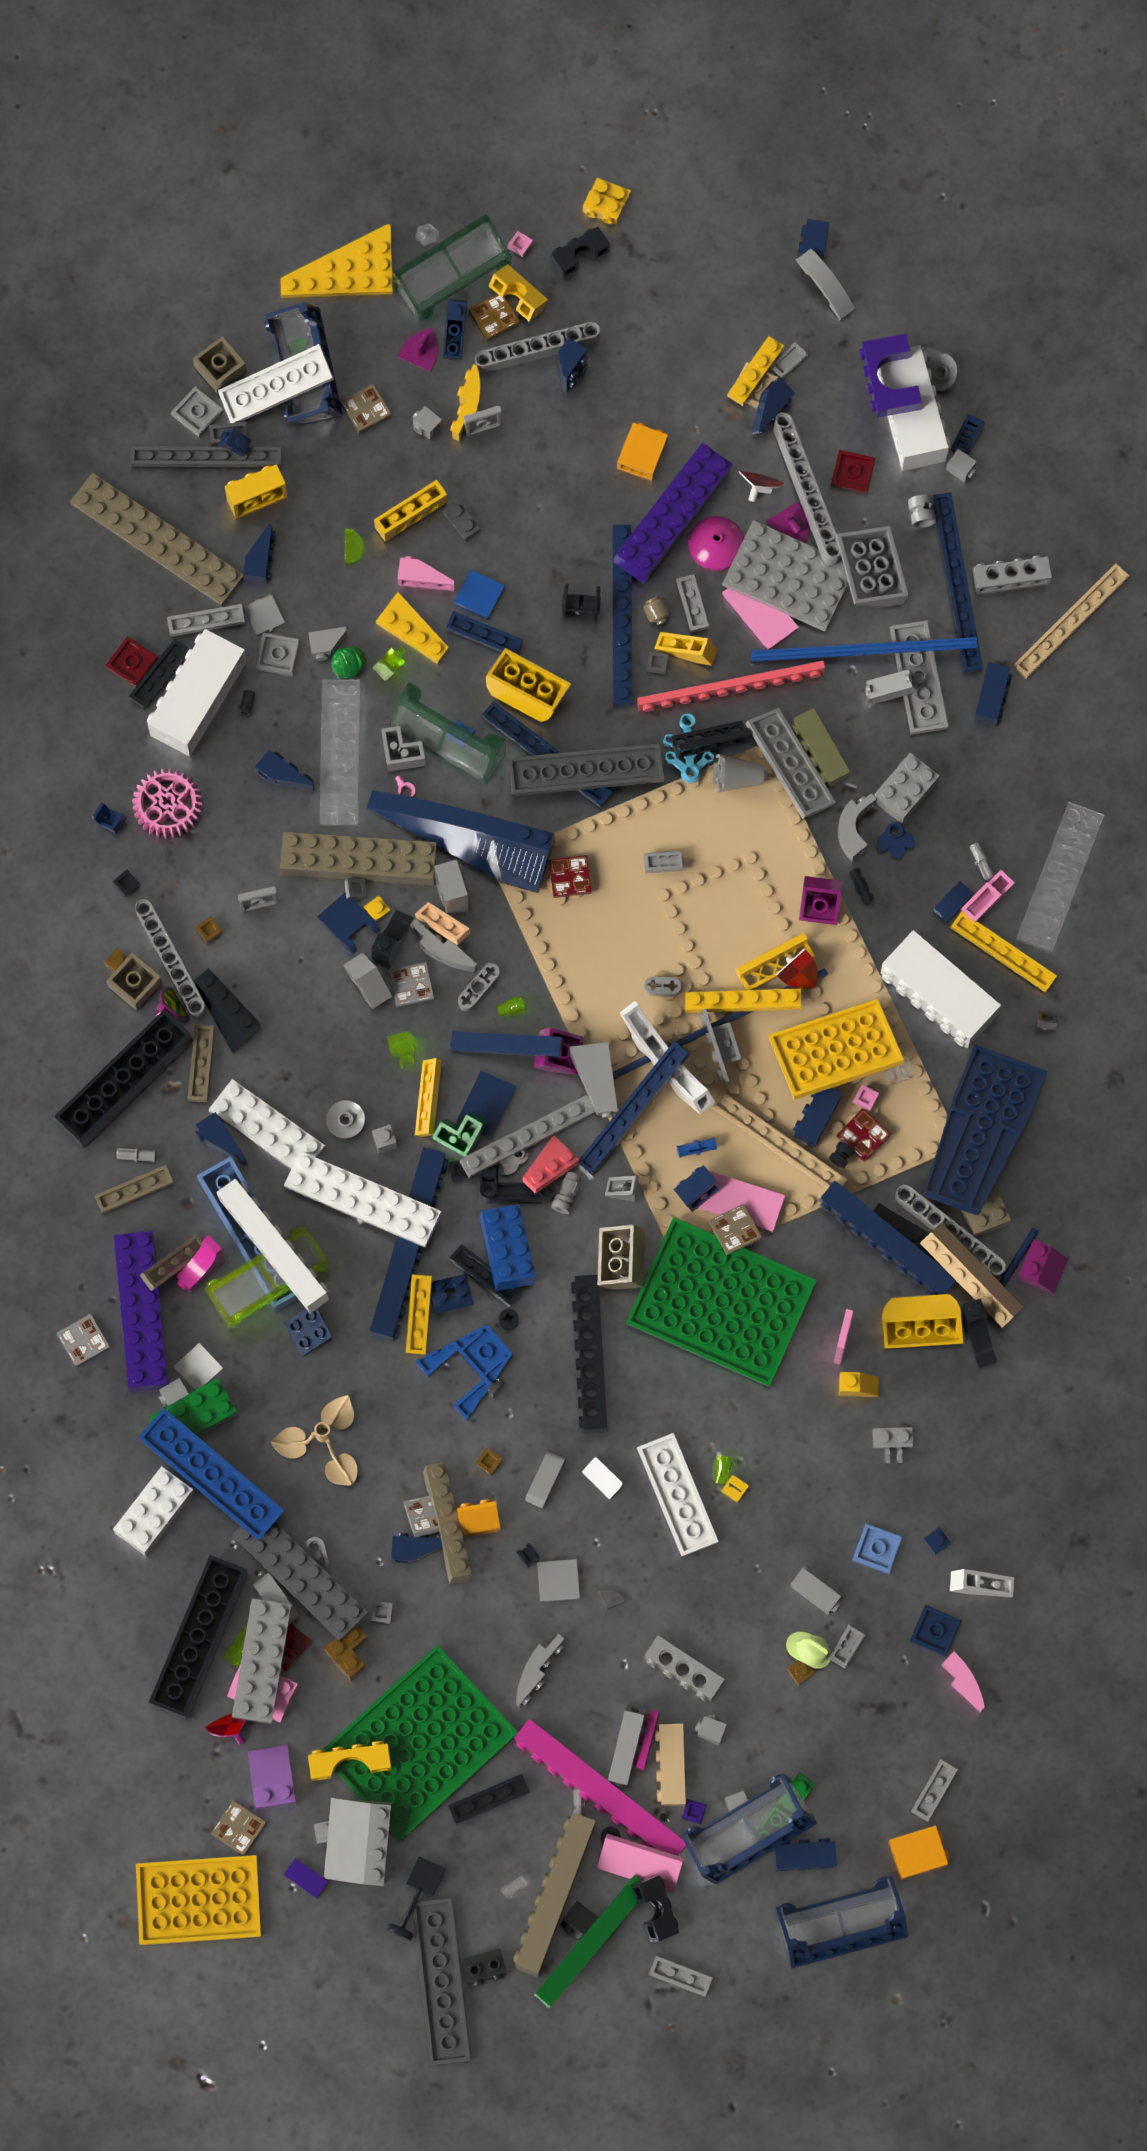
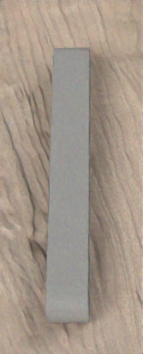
M779 413L774 422L773 432L821 557L825 564L834 566L838 563L841 556L836 531L792 417L788 413Z

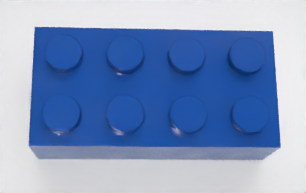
M516 1204L482 1210L479 1220L495 1290L499 1291L533 1285L536 1274L520 1205Z

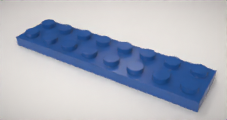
M165 1408L161 1410L138 1437L140 1441L256 1540L259 1541L284 1512L278 1504Z

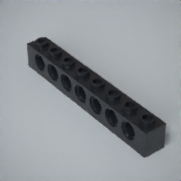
M598 1275L575 1276V1282H571V1292L576 1295V1301H572L573 1313H577V1320H573L574 1332H578V1339H574L575 1351H579V1358L575 1359L576 1370H580V1378H577V1390L581 1389V1397H578V1409H582L583 1415L579 1416V1428H583L584 1434L607 1432L599 1286L597 1285ZM582 1293H589L591 1298L584 1301L580 1298V1295ZM584 1312H590L592 1317L589 1320H585L581 1315ZM585 1331H591L593 1337L586 1339L582 1334ZM586 1350H591L594 1352V1356L586 1358L583 1353ZM592 1369L596 1374L590 1378L584 1373L586 1370ZM590 1388L595 1389L597 1392L593 1397H589L586 1394V1391ZM595 1408L598 1413L595 1416H590L587 1414V1410Z

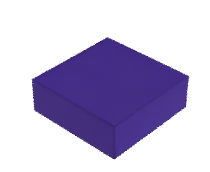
M687 1799L682 1819L701 1825L707 1805Z

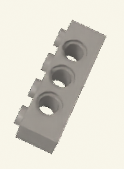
M1041 555L1026 560L1024 558H1017L1012 562L997 561L991 565L981 563L973 567L972 571L976 595L1048 585L1052 579L1048 556L1043 557ZM1026 569H1033L1035 573L1029 574L1026 572ZM1013 571L1016 573V576H1009L1007 572ZM995 574L998 578L991 579L988 575Z
M660 1636L656 1637L644 1656L647 1659L646 1663L655 1669L659 1667L663 1670V1674L671 1680L673 1678L679 1680L680 1686L688 1691L691 1688L697 1692L696 1696L705 1702L706 1700L710 1702L713 1700L725 1680ZM663 1655H670L672 1662L669 1664L663 1663L661 1661ZM680 1666H687L689 1672L686 1675H681L678 1672ZM696 1677H703L706 1683L703 1686L696 1685L694 1682Z

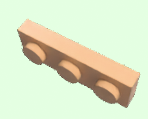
M429 902L415 913L417 920L423 921L428 927L456 945L471 934L470 928Z

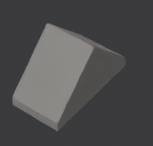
M608 1177L605 1196L635 1202L639 1177Z

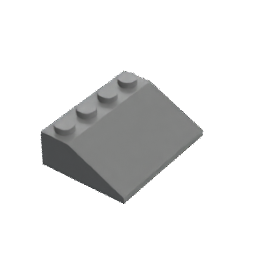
M890 526L836 534L854 605L887 607L903 604L909 595Z
M331 1797L324 1871L325 1879L384 1886L391 1812L390 1802Z

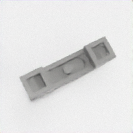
M812 249L796 259L806 275H810L829 301L830 308L839 320L855 309L838 279Z

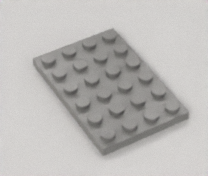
M753 520L723 580L722 586L825 632L848 585V579L843 560L839 559L838 563L834 566L824 563L819 549Z

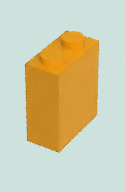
M633 422L617 461V469L653 481L668 443V434L660 429L648 428L643 423L636 424Z
M936 1825L889 1840L901 1880L948 1865L947 1861L950 1860L947 1848L943 1849L941 1842L944 1841L941 1829L937 1830Z

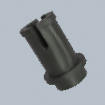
M244 690L241 705L238 706L240 714L248 716L253 711L252 704L256 693L251 690Z

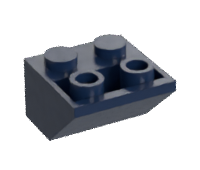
M567 338L558 351V369L563 391L566 393L569 388H573L576 385L577 377L580 373L583 374L588 367L587 349L570 338Z

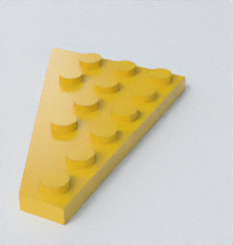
M387 224L281 277V298L393 294L391 224Z

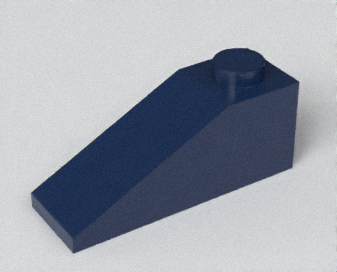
M216 1112L196 1124L197 1131L195 1133L201 1142L204 1140L208 1146L227 1157L231 1156L234 1161L243 1166L248 1164L247 1159Z

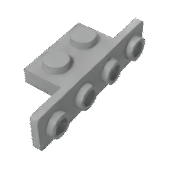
M705 1008L702 1009V1015H699L702 1026H706L708 1033L705 1035L708 1045L712 1044L714 1049L711 1052L714 1063L718 1062L720 1070H717L719 1079L727 1085L729 1084V1078L724 1065L740 1061L742 1058L730 1022L712 1028Z

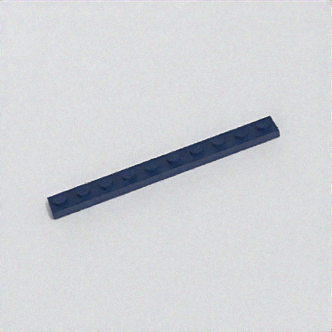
M952 493L935 494L932 496L957 638L976 637L978 640ZM979 643L976 649H960L964 673L983 671Z
M613 525V561L616 553L631 535V525ZM613 562V706H632V575Z

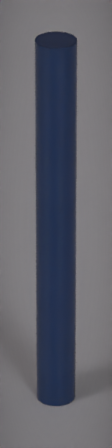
M1035 1228L1030 1230L999 1280L1004 1287L1039 1231Z

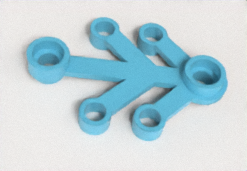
M685 713L681 716L679 725L684 730V733L692 732L691 729L694 727L695 717L692 714ZM665 735L663 744L666 747L673 748L672 743L666 741V739H670L673 735ZM668 751L665 754L664 761L677 767L681 771V777L685 782L695 783L700 778V770L705 765L713 762L714 755L711 752H705L702 759L695 765L694 758L698 754L684 757L686 760L685 765L676 758L674 752ZM667 756H672L673 759L670 760L667 758ZM705 756H709L711 760L705 759ZM691 773L693 774V777H690L687 774Z

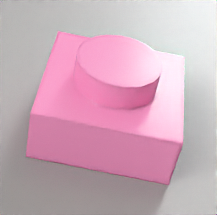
M517 231L508 243L507 248L524 257L533 244V240Z
M861 1085L853 1103L870 1112L879 1093Z

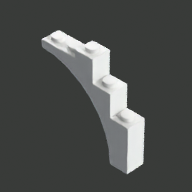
M634 1001L622 1010L620 1014L629 1028L637 1048L655 1065L666 1052L668 1046L653 1028L639 1004ZM683 1064L669 1080L676 1095L699 1114L715 1103L708 1089Z

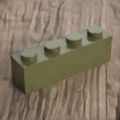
M813 708L795 717L792 729L796 736L799 735L801 737V745L805 752L808 751L810 753V760L815 768L818 767L819 775L824 784L827 783L830 788L848 779L850 771L815 709Z

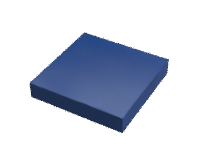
M471 570L454 604L489 619L505 585Z

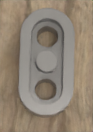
M318 1537L309 1538L305 1543L306 1553L318 1564H322L324 1566L323 1569L328 1573L330 1565L323 1540ZM313 1545L319 1546L317 1551H313L311 1548Z

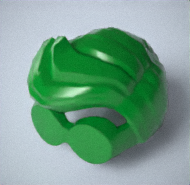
M357 647L340 648L335 651L332 657L333 672L339 678L352 679L365 666L367 658L365 653Z

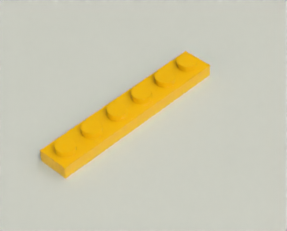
M963 911L951 925L952 930L1046 993L1057 978V975L979 922L972 921Z
M801 989L685 992L686 1013H702V1009L705 1008L707 1012L802 1009Z

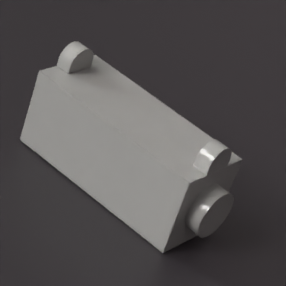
M909 669L866 681V695L874 703L918 692L915 673Z
M805 1565L791 1582L790 1587L827 1615L831 1611L835 1613L841 1605L839 1600L844 1593L840 1591L837 1594L808 1572L809 1566Z

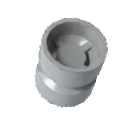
M923 494L911 497L908 500L909 511L912 513L910 516L912 527L926 528L936 523L935 512L931 510L933 508L932 496Z

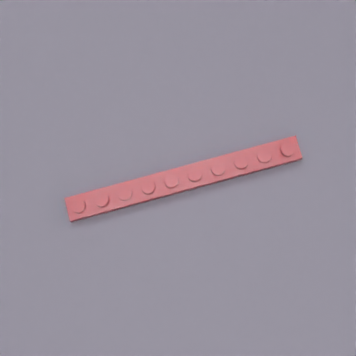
M824 661L639 697L637 698L638 710L649 712L657 707L669 708L677 703L688 704L692 700L699 699L704 701L712 696L724 697L732 692L744 693L747 689L755 688L758 690L765 688L767 685L779 686L787 681L799 682L807 677L818 678L824 674L825 665Z

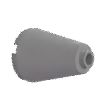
M724 754L716 755V758H719L718 762H714L713 784H717V788H714L716 792L762 785L763 781L767 779V770H764L762 765Z

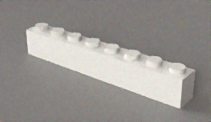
M234 1179L216 1192L219 1200L308 1312L312 1313L329 1300L327 1287L323 1282L318 1283L315 1279L317 1275L312 1268L307 1269L304 1265L306 1262L299 1253L297 1255L294 1253L292 1243L288 1239L284 1240L281 1235L283 1233L280 1228L270 1223L272 1219L266 1211L262 1212L258 1208L260 1204L254 1196L250 1198L247 1194L249 1190L244 1183L239 1184Z

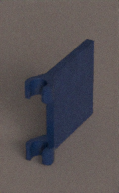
M346 892L317 916L350 953H354L357 948L355 943L349 938L365 924L374 934L380 930L378 923L353 899H346Z

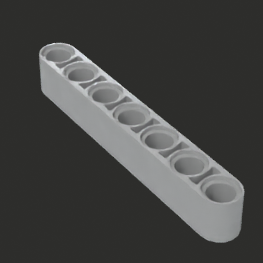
M588 322L482 350L476 354L475 362L480 373H488L556 355L567 338L571 336L578 337L577 340L573 341L583 347L594 345L600 339V327L595 322ZM589 331H594L596 334L588 335L587 333ZM559 341L560 344L553 345L551 342ZM539 345L542 348L540 350H536L533 347ZM518 350H522L524 353L518 355L515 352ZM499 355H505V356H506L505 359H499V358H497V357H498ZM487 360L488 363L481 364L480 361Z
M144 899L138 901L135 905L137 916L192 1018H203L206 1014L205 1004L150 901ZM143 907H148L149 911L147 913H140ZM151 924H158L155 930L148 929ZM162 939L167 941L164 946L157 945L158 941ZM167 957H176L173 962H166ZM178 972L184 973L181 979H176L175 975ZM188 988L192 989L193 992L191 995L187 996L183 994L184 990ZM195 1005L202 1006L198 1012L192 1011V1008Z
M901 1185L897 1189L895 1200L902 1208L931 1231L940 1223L946 1228L954 1229L956 1233L954 1236L960 1242L963 1240L970 1242L971 1246L967 1249L996 1279L1003 1276L1006 1269L1003 1259L912 1187ZM907 1192L910 1197L902 1199L899 1194ZM922 1204L925 1210L917 1211L914 1206ZM937 1216L940 1222L932 1223L930 1217ZM982 1252L986 1255V1258L979 1260L976 1254ZM997 1264L1001 1267V1271L995 1272L991 1266Z

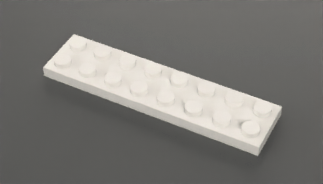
M302 1151L299 1152L284 1184V1187L425 1248L442 1214L438 1209Z

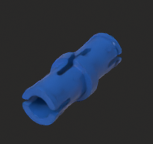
M715 1137L702 1141L693 1140V1143L676 1146L679 1158L693 1154L701 1155L702 1152L717 1150Z

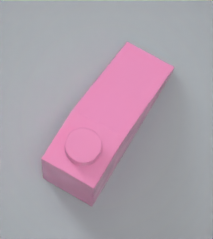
M412 556L400 558L398 585L448 591L455 590L454 580Z

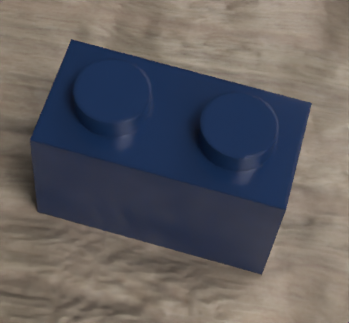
M807 219V223L802 226L801 231L804 241L799 243L798 253H801V256L812 249L822 260L824 259L829 222Z
M703 1165L696 1168L687 1179L680 1181L673 1190L693 1212L718 1192L722 1186Z

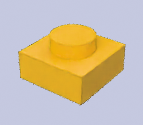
M377 896L364 906L365 911L376 922L391 912L380 896Z

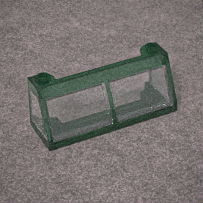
M485 214L393 272L394 287L419 321L428 319L433 315L434 307L490 271L494 269L500 270L507 264L510 266L512 256L491 219Z
M408 682L398 697L389 726H400L402 735L414 742L422 741L425 749L486 785L506 755V739L494 733L486 735L483 740L420 703L421 690Z

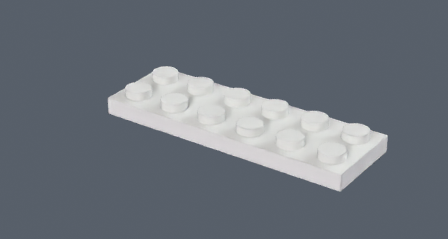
M318 344L218 390L230 423H238L332 381L334 378L323 350Z
M233 1079L209 1108L211 1113L216 1112L222 1121L289 1169H292L300 1151L318 1158L325 1149L323 1143Z
M674 1433L637 1447L681 1557L717 1544L719 1541Z

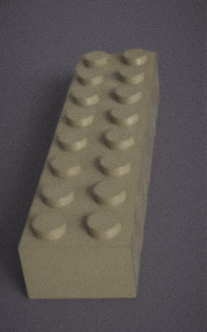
M283 832L280 872L281 875L343 880L347 878H365V881L434 886L437 844L436 842Z
M574 1812L571 1817L567 1816L563 1829L566 1830L565 1835H560L556 1845L557 1849H559L557 1855L553 1854L549 1867L552 1868L550 1874H545L542 1886L545 1888L543 1893L539 1892L535 1901L537 1909L535 1912L531 1911L528 1919L529 1930H524L521 1938L522 1949H517L513 1963H516V1969L539 1977L594 1831L595 1820Z

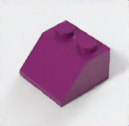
M805 876L799 920L837 925L843 881Z
M551 1027L540 1030L539 1036L563 1038L561 1058L535 1056L534 1068L548 1072L577 1075L578 1072L569 1054V1048L583 1045L584 1037Z
M1033 1240L1017 1280L1054 1294L1068 1258L1053 1247Z

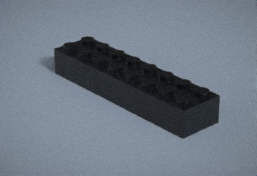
M164 1009L54 1116L56 1123L84 1148L193 1042L192 1035Z
M209 1555L148 1702L150 1706L188 1720L247 1577V1569Z

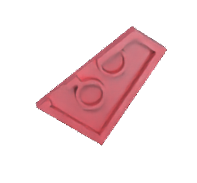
M553 1135L523 1176V1182L536 1194L577 1166L579 1159Z

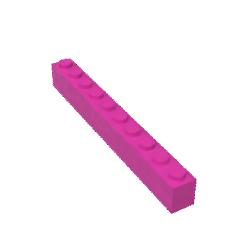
M529 1719L514 1737L517 1742L515 1745L523 1752L528 1750L533 1754L531 1758L538 1764L543 1762L547 1765V1771L555 1777L557 1775L564 1779L562 1782L567 1787L578 1789L580 1791L578 1795L587 1802L590 1799L596 1804L594 1806L596 1810L602 1814L606 1812L610 1815V1820L618 1827L620 1825L624 1826L627 1829L626 1833L633 1839L638 1837L643 1841L642 1845L679 1856L686 1848L684 1840Z

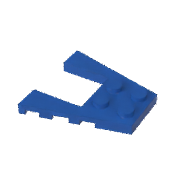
M487 1324L415 1361L429 1377L459 1351L483 1380L454 1404V1407L466 1420L473 1414L488 1392L489 1386L495 1382L513 1356L510 1349Z

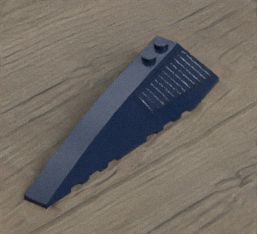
M372 790L367 805L368 810L396 823L397 826L409 830L419 838L421 837L428 842H436L437 848L463 860L464 863L470 866H474L482 873L494 877L500 883L539 893L555 843L554 833L457 807Z

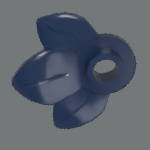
M896 822L889 824L886 832L881 834L877 840V850L879 852L888 850L891 857L896 860L902 858L905 847H915L913 835L906 832L904 827ZM897 830L898 835H893L891 832Z

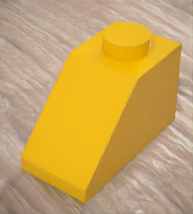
M840 1372L839 1396L878 1397L879 1377L860 1372Z

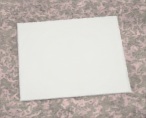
M200 1343L173 1366L195 1390L204 1386L223 1369Z

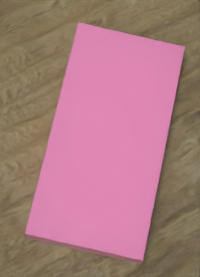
M729 588L722 592L725 599L767 650L774 648L799 629L789 615Z
M712 1171L710 1172L722 1188L699 1206V1209L721 1215L744 1204L755 1226L773 1233L785 1195Z
M846 1309L833 1363L840 1365L842 1362L854 1313L853 1310Z
M607 1834L597 1869L629 1879L634 1875L640 1880L649 1876L660 1875V1878L664 1881L665 1890L674 1893L684 1858Z

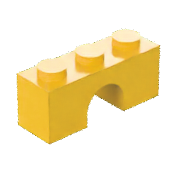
M508 264L494 273L489 287L501 297L508 294L517 296L520 301L516 311L528 321L541 314L548 302V299Z

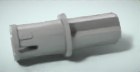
M980 842L977 845L976 843L971 845L970 850L976 860L975 865L979 867L983 878L990 880L994 877V872L989 863L990 858L986 856Z
M138 1147L136 1149L118 1148L116 1153L117 1159L135 1160L136 1163L137 1161L155 1162L156 1150L138 1149Z

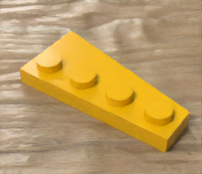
M398 592L376 620V624L436 664H439L449 650V647Z

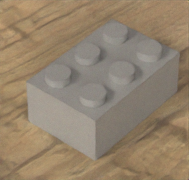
M909 753L875 792L876 804L903 824L938 784L940 775L912 753Z
M457 859L434 866L436 886L445 913L452 917L469 912L468 905H471L470 889L468 883H465L463 866L458 865Z

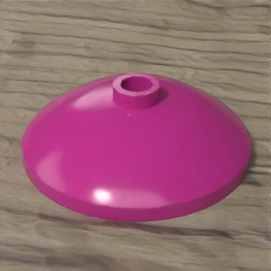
M720 516L705 518L698 522L690 532L688 539L690 555L698 565L705 569L713 571L728 569L744 540V535L739 526L730 519ZM714 537H719L720 540H719V541H715L713 538H714Z

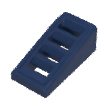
M968 414L950 450L956 452L959 449L969 455L985 422ZM965 429L973 432L974 435L965 432ZM963 436V437H965V438H967V439H969V440H971V441L968 442V441L962 439L961 437ZM958 442H959V443H961V444L967 446L968 448L965 449V448H963V447H961V446H958L957 444H958Z

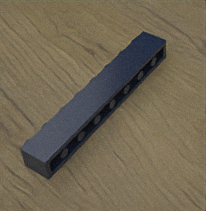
M835 1180L818 1200L821 1202L820 1206L827 1212L831 1210L840 1223L843 1225L847 1223L852 1227L850 1230L856 1236H863L867 1240V1245L873 1249H879L882 1252L881 1256L889 1262L891 1260L897 1264L896 1268L904 1274L906 1272L912 1276L911 1280L915 1284L926 1287L929 1295L945 1294L956 1281L943 1267Z

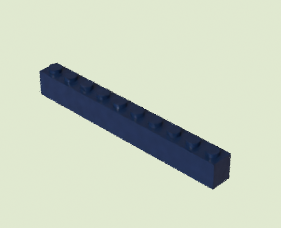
M423 1147L409 1194L410 1198L428 1206L436 1207L438 1196H435L436 1191L442 1187V1170L446 1171L449 1161L446 1159V1153ZM397 1236L370 1328V1335L390 1341L394 1340V1336L398 1337L401 1325H398L400 1317H404L406 1307L403 1305L405 1299L409 1300L411 1288H409L411 1277L416 1275L417 1270L414 1267L416 1262H420L422 1251H419L420 1245Z

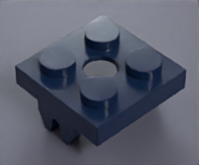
M466 1274L431 1282L430 1294L435 1313L474 1305ZM450 1288L456 1290L455 1293L452 1295H447L445 1293V1291Z

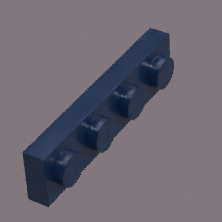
M453 611L446 626L447 631L501 653L506 648L518 654L523 643V639L455 611Z

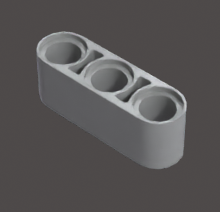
M548 1449L526 1495L525 1501L542 1509L544 1508L567 1457Z
M269 1572L252 1583L262 1600L291 1604ZM293 1606L291 1607L289 1624L299 1618Z

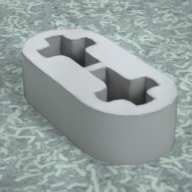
M649 977L645 981L644 989L651 996L674 997L680 993L681 983L678 979L672 977ZM651 982H655L656 986L662 987H655V990H651V987L648 986L651 985ZM670 983H674V986L678 988L670 991V988L664 986H670Z

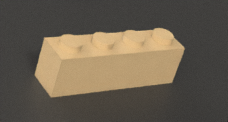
M659 1724V1730H655V1742H659V1750H656V1762H660V1770H656V1781L660 1782L661 1790H657V1802H661V1807H682L686 1805L683 1724Z

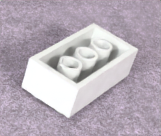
M161 1466L113 1528L114 1533L147 1556L194 1495L193 1489Z

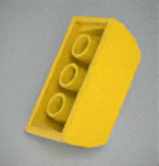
M506 648L486 676L487 688L493 697L540 722L546 721L551 717L571 687V683Z
M950 1294L891 1298L884 1307L882 1324L885 1349L963 1344L961 1309L957 1300Z

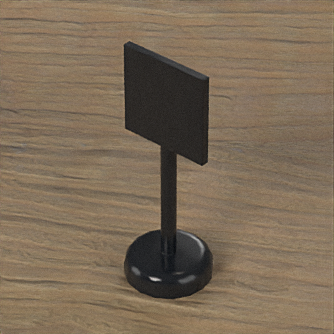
M418 1857L406 1883L417 1889L401 1925L398 1926L390 1923L386 1928L387 1931L412 1941L413 1933L406 1930L405 1926L421 1891L434 1896L446 1868Z

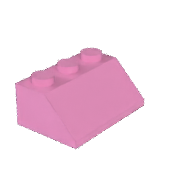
M240 1667L235 1674L227 1697L235 1700ZM281 1675L273 1719L280 1723L299 1688L297 1683Z

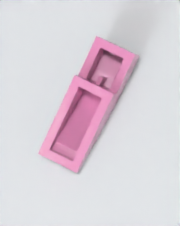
M1000 870L961 910L972 921H978L1015 886V882Z
M953 1652L943 1662L942 1666L956 1678L952 1682V1686L979 1712H982L985 1706L979 1686L964 1661Z

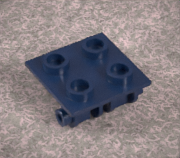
M305 1308L284 1322L301 1356L309 1353L322 1343H328L332 1340L331 1337L333 1336L318 1308L312 1313H309Z

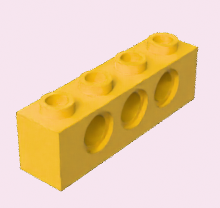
M435 480L374 519L375 529L386 542L448 503L447 493L440 483Z

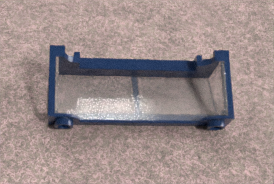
M303 302L265 314V328L274 335L279 362L319 344L334 378L332 381L288 400L289 405L284 410V416L288 423L298 425L342 416L341 403L320 308Z
M784 1774L774 1776L769 1784L770 1788L704 1828L692 1826L686 1830L685 1834L681 1835L703 1878L716 1885L817 1824L812 1812L788 1776Z
M893 1876L879 1878L874 1883V1888L798 1909L790 1903H784L776 1907L777 1919L791 1969L908 1937L906 1916Z

